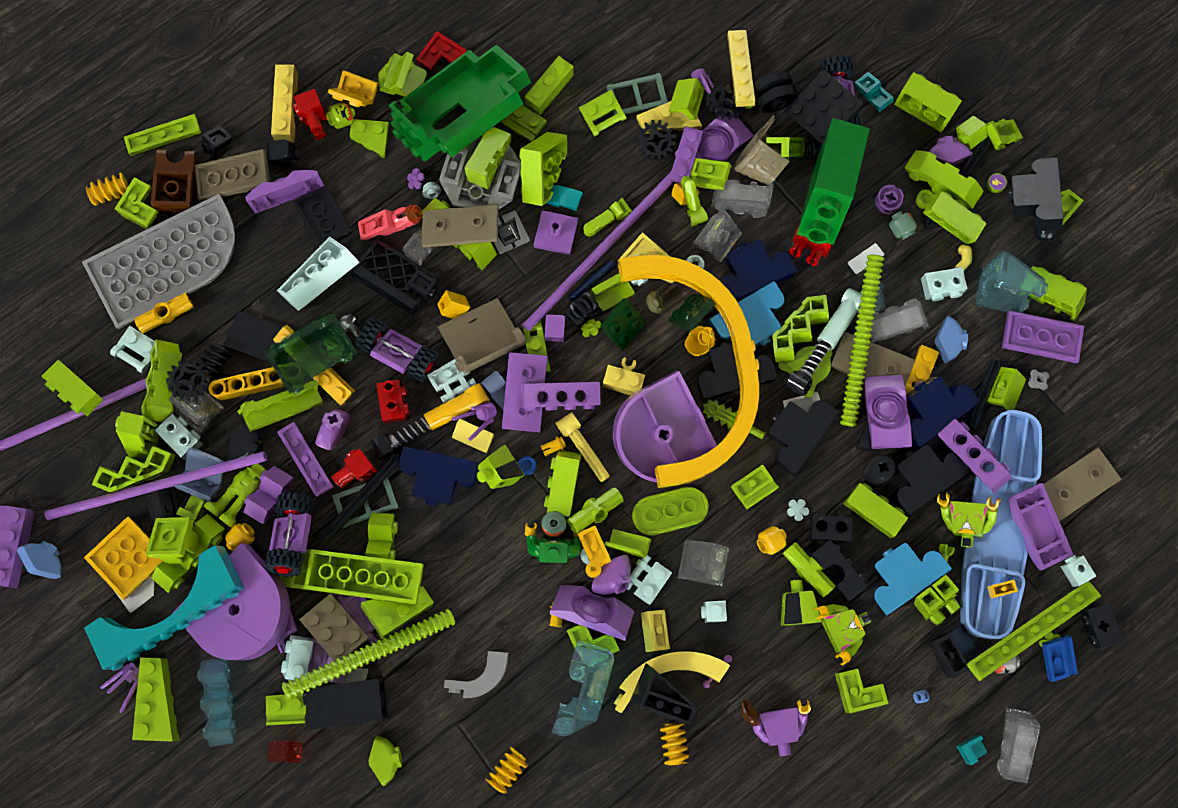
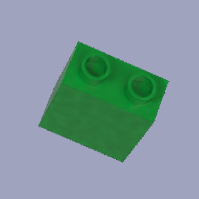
M832 118L814 166L797 235L807 237L813 243H829L834 245L854 197L870 128Z

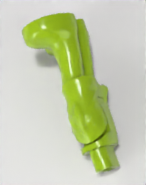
M257 463L253 464L250 468L247 467L245 470L240 471L234 477L233 483L227 488L224 495L216 502H206L204 507L232 528L236 524V516L244 505L247 496L254 494L261 484L260 477L266 469ZM235 495L239 496L231 505V507L223 513L224 509L232 500V498Z

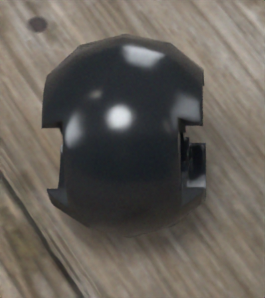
M1036 227L1034 228L1035 237L1039 241L1053 240L1059 231H1043Z

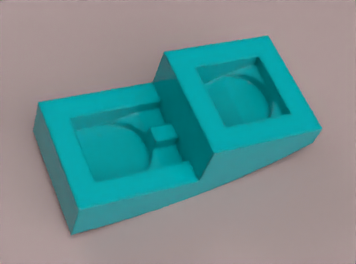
M869 72L854 82L860 93L878 112H881L893 102V96L881 87V82Z
M553 185L551 188L553 195L547 204L577 211L583 192Z

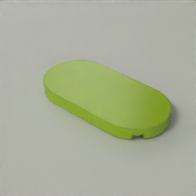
M684 487L641 499L633 509L632 520L638 531L645 535L654 536L699 524L706 517L709 504L704 493L693 487Z

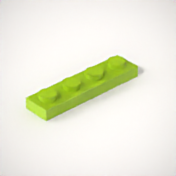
M192 114L125 136L124 140L129 155L133 156L202 132L196 115Z

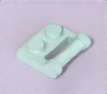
M129 326L117 345L111 349L110 354L121 358L137 368L138 372L144 374L151 365L150 352L155 341ZM127 346L145 359L140 362L124 352L123 349Z

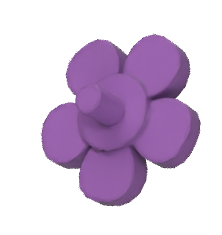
M415 168L407 176V180L410 181L408 183L410 189H420L422 187L421 181L424 180L425 176L423 173H420L419 169Z

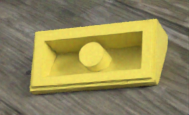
M459 419L452 438L487 453L495 436L493 433L483 429L472 441H469L468 438L479 427Z
M665 610L642 612L641 620L646 652L670 649Z

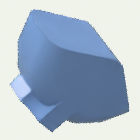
M948 315L944 319L935 338V345L945 364L955 359L961 350H966L968 343L967 330H962L959 323Z
M43 541L41 544L29 543L17 548V553L29 573L52 579L61 577L62 566L58 557L60 553L53 544Z

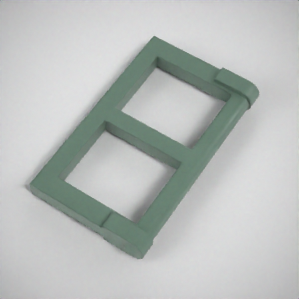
M660 73L607 85V90H612L614 96L615 89L628 86L633 87L637 106L622 109L625 115L655 108L668 102ZM656 80L661 100L642 105L637 84Z
M388 477L382 483H384L391 505L371 511L367 499L364 503L366 514L350 519L343 528L369 519L371 513H385L399 508ZM365 484L332 496L338 515L343 510L340 499L359 492Z

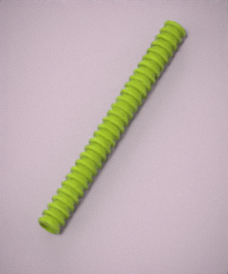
M874 254L867 255L868 261H866L867 267H865L866 273H864L865 279H863L864 285H862L864 289L861 291L863 295L860 297L862 301L859 303L861 307L858 309L860 313L857 315L859 319L856 321L858 326L855 327L857 332H854L856 338H853L855 344H852L854 350H851L853 356H850L852 362H849L851 368L848 369L850 374L847 375L849 379L846 381L848 385L845 387L847 391L844 393L846 397H844L845 403L842 405L844 409H842L843 415H841L842 421H840V424L851 427L857 426L855 422L858 420L856 416L859 414L857 411L860 408L858 404L861 402L859 398L862 397L860 392L863 391L861 386L864 385L862 380L865 379L863 373H866L864 367H867L865 361H868L866 355H869L867 349H870L868 343H871L869 338L872 337L870 332L873 331L871 326L874 324L872 320L875 318L873 314L876 312L874 308L877 306L875 302L878 300L876 296H878V284H880L882 261H884L883 256Z
M446 609L444 613L441 611L439 615L435 614L433 618L430 616L428 620L424 619L422 623L412 624L411 628L401 629L400 633L395 632L393 636L390 634L388 638L384 637L382 641L372 642L371 646L366 645L364 649L361 647L359 648L360 651L355 650L353 654L348 653V656H342V659L337 658L335 662L330 661L329 665L326 663L324 667L319 666L318 670L313 669L311 673L308 671L306 675L301 674L300 678L295 677L293 681L288 680V683H282L284 694L288 700H291L293 696L298 697L297 694L299 693L302 695L304 691L309 692L310 688L315 689L317 685L322 686L323 682L326 684L328 680L333 681L334 677L339 678L341 674L343 676L346 675L345 672L350 673L352 669L357 670V667H363V664L368 665L370 661L374 662L376 658L379 660L381 656L385 657L387 653L392 654V651L396 652L398 648L403 649L405 645L409 646V643L414 644L416 640L421 641L422 637L425 639L427 635L432 636L433 632L436 634L438 630L443 631L444 627L454 626V616L449 609Z

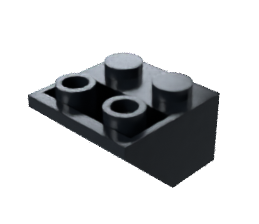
M963 624L927 642L947 678H955L968 671L967 664L980 655Z

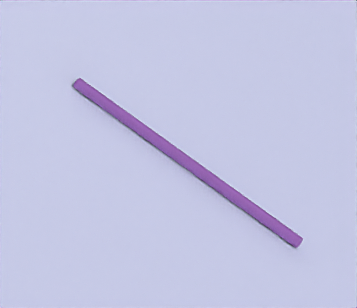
M671 172L522 324L527 331H530L674 182L669 180Z
M146 378L101 397L103 401L93 411L146 389ZM71 410L0 441V451L77 419L84 414L81 412L78 415L74 410Z
M263 451L45 511L44 515L47 520L264 462L267 461V455Z

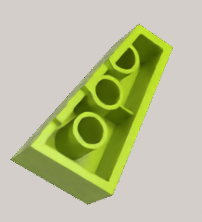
M434 198L423 211L450 209L451 207L444 200L440 202ZM491 242L453 245L455 248L459 246V249L469 260L474 258L477 267L481 270L497 255Z
M140 658L132 740L179 741V733H177L176 727L177 720L173 707L174 699L170 687L168 659Z

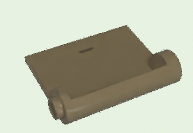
M498 298L438 326L442 337L456 360L455 365L458 371H462L464 374L526 344L523 333L518 327H514Z

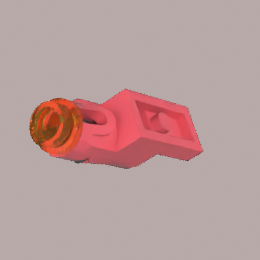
M409 205L394 211H380L358 222L360 238L366 241L377 235L389 236L409 228L422 219V210L417 205Z

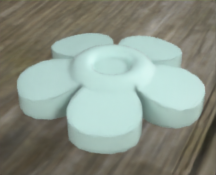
M800 499L797 502L791 500L788 503L790 508L787 510V514L790 517L794 516L796 521H801L803 516L809 514V509L804 507L806 504L804 500Z

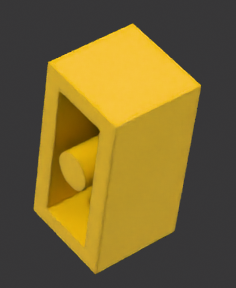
M1015 580L987 586L990 598L1018 592Z

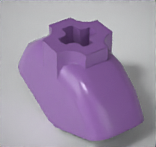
M953 136L939 138L936 141L937 144L929 150V152L937 156V161L942 164L947 162L952 166L966 161L973 154L966 145L957 141V138Z
M333 409L331 412L325 413L315 444L321 448L332 450L343 437L351 418L350 414L340 409Z
M622 555L611 559V563L602 566L601 574L594 578L591 587L592 591L602 595L614 592L617 595L621 592L623 593L631 582L629 578L631 572L629 557Z

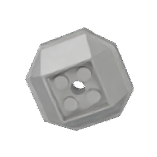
M481 137L477 138L453 157L447 154L439 181L453 207L497 205L498 210L512 202L520 177L521 162L510 145L489 189L469 182L465 173V166L480 143Z

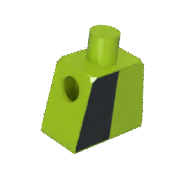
M503 445L478 465L479 472L477 473V478L482 483L487 482L490 488L496 489L514 485L525 474L507 446Z
M802 580L790 581L792 592L784 593L782 596L781 626L820 623L821 619L816 618L820 616L819 610H814L817 607L813 591H803Z

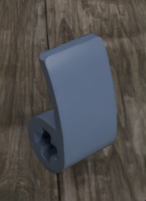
M495 370L481 384L500 408L504 410L506 382Z

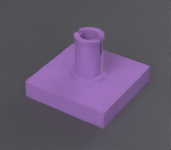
M542 210L534 248L570 255L578 218Z

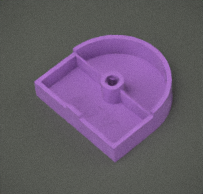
M674 371L628 397L619 408L613 424V442L620 460L633 473L652 482H657L655 468L657 466L689 461L708 453L717 446L680 371ZM660 430L665 431L663 438L658 436Z
M241 543L229 557L244 589L240 590L236 597L224 600L220 607L205 612L206 615L204 617L189 622V626L185 628L207 653L225 660H250L264 655L279 642L287 628L290 617V600L283 581L275 574L272 575L270 574L271 572H266L264 569L265 562L250 545Z

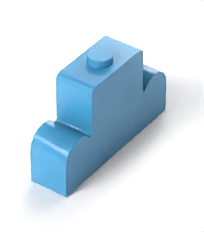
M775 281L738 302L747 321L751 340L755 342V348L759 345L765 346L772 341V335L781 328L773 313L781 309L784 303V296ZM719 313L710 318L708 324L716 337L721 341L730 340L729 330L721 314Z
M903 543L895 550L890 548L882 554L884 558L875 564V569L888 585V587L881 586L875 591V601L884 614L888 616L951 571L952 568L942 555L936 551L927 552L921 562L907 543Z

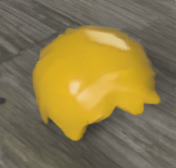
M702 325L693 328L685 340V347L688 352L693 356L707 354L713 349L716 342L714 331L711 327H704Z

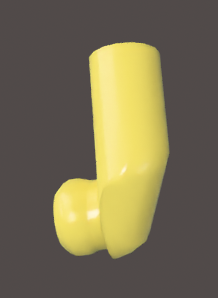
M961 245L958 248L959 254L962 255V260L955 268L962 267L963 271L972 262V249L968 245Z

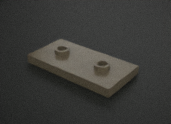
M265 149L194 165L198 200L200 202L217 194H220L221 197L252 191L262 182H270L267 151Z
M497 205L423 211V248L498 241Z
M844 332L831 362V368L850 374L848 369L851 368L849 362H852L850 356H853L851 350H854L852 344H855V341H853V338H856L855 335ZM868 343L870 349H867L869 355H866L868 361H865L867 367H864L866 373H863V376L902 375L904 385H906L915 360L875 343Z
M1098 447L1043 485L1058 520L1061 521L1122 479Z

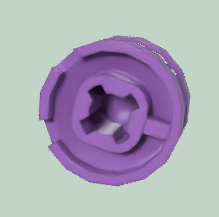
M895 185L882 187L875 198L876 208L883 214H893L898 211L904 197L901 189L896 188Z

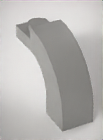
M488 651L487 665L479 678L469 682L445 680L444 688H449L448 692L460 693L461 690H464L463 698H474L490 692L499 684L506 672L509 653Z

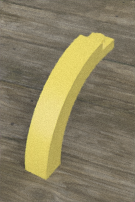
M673 652L658 656L639 666L624 680L619 688L626 693L624 695L620 693L614 704L617 705L615 710L622 713L629 703L646 663L659 674L675 670H688L706 675L718 683L730 665L713 656L697 652Z

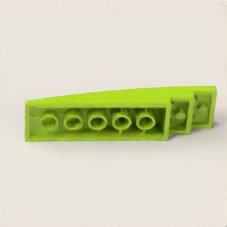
M306 549V553H300L303 556L301 574L293 577L287 576V578L280 575V579L285 587L417 605L424 564Z

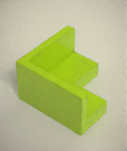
M135 177L114 208L121 216L145 229L152 227L151 224L159 213L157 210L144 204L152 187Z
M577 625L567 630L583 668L619 651L613 636L606 634L593 640L588 628L582 625Z
M858 669L835 673L845 713H853L888 704L883 684L863 688Z

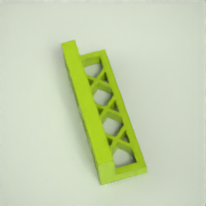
M767 137L766 143H782L781 157L805 156L806 137Z
M317 380L244 406L242 416L250 432L321 405L323 401L317 391L319 385Z

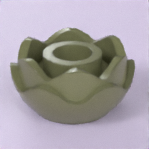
M651 291L646 297L647 306L653 313H662L665 309L662 305L663 298L659 296L658 291Z

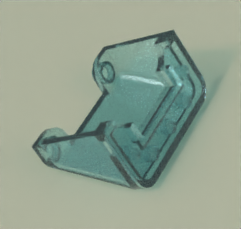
M1000 250L981 272L975 305L1003 312L1010 310L1022 313L1028 309L1030 301L1027 299L1028 295L1031 293L1035 294V297H1042L1047 292L1048 283H1045V279L1013 254Z
M577 641L569 674L573 680L582 682L581 691L578 699L573 697L569 704H560L552 734L566 737L597 721L614 662V655L610 650Z

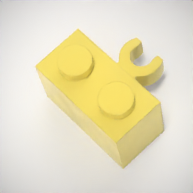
M624 357L621 363L622 368L608 365L603 380V388L632 395L642 389L645 375L632 372L636 367V361L633 360V364L627 366L625 364L626 358Z

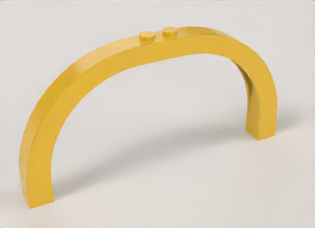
M663 255L620 258L618 268L621 282L654 278L672 280L689 286L701 293L715 306L724 319L730 333L740 384L739 408L730 431L719 445L700 457L689 461L660 465L655 468L658 488L689 483L712 473L735 454L751 430L759 402V379L757 372L759 370V362L754 356L755 342L751 340L747 321L736 299L717 278L706 270L688 261Z

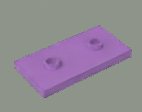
M1009 310L1007 312L1002 348L1078 363L1084 326Z
M509 352L502 429L540 432L543 407H538V411H527V407H521L520 384L545 383L548 356ZM542 391L537 396L538 401L541 403L544 399V392Z

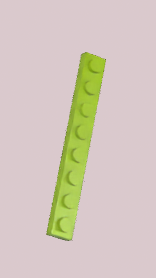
M1089 581L1085 582L967 664L968 668L981 681L1099 599L1101 595Z

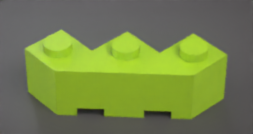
M916 150L905 166L909 177L914 181H927L935 194L941 191L947 192L955 201L963 203L968 209H973L984 192L978 182L970 176L965 178L958 173L960 170L947 162L942 164L937 161V156L931 152Z
M826 295L807 297L802 302L800 308L789 316L780 330H777L772 335L776 363L794 361L793 344L812 341L810 325L829 322Z
M155 340L150 352L151 368L145 380L147 394L141 410L142 416L151 421L163 423L173 414L174 397L172 396V391H168L166 378H169L167 375L168 371L173 372L171 366L178 367V362L182 359V353L179 351L178 344Z
M152 446L145 462L126 456L119 472L107 467H99L92 485L112 493L130 488L168 473L176 454L160 447Z
M371 513L368 522L369 541L365 556L395 560L396 550H393L394 537L398 532V522H395V514Z
M205 515L193 525L192 530L199 535L195 554H191L186 550L184 557H182L184 559L183 564H167L163 561L156 566L151 578L166 592L169 593L174 589H179L191 572L198 567L199 555L222 541L223 537L221 536L225 528L210 515Z

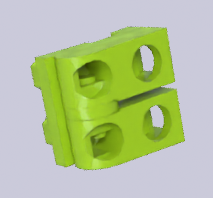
M945 575L917 596L914 604L926 620L930 619L938 626L946 620V617L940 610L945 607L952 615L960 609V605L955 599L959 589Z

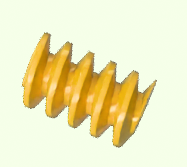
M120 172L119 179L115 175H112V181L105 177L104 184L98 179V186L90 182L91 188L86 186V191L91 203L97 206L99 202L105 203L106 199L112 201L113 196L119 199L120 194L123 196L129 185L124 175Z
M681 722L664 724L665 727L661 728L660 732H665L666 735L662 736L661 740H665L667 743L662 745V748L668 749V751L663 756L669 757V760L665 761L664 764L680 765L689 763L684 761L689 758V755L683 753L688 747L682 745L687 739L681 737L686 731L679 728L685 724Z
M510 747L512 755L504 754L507 761L500 759L502 767H494L497 773H489L492 780L486 779L496 790L504 794L507 792L505 786H512L510 779L514 781L518 779L515 773L522 774L523 771L520 766L525 768L528 766L525 761L527 759L513 747Z

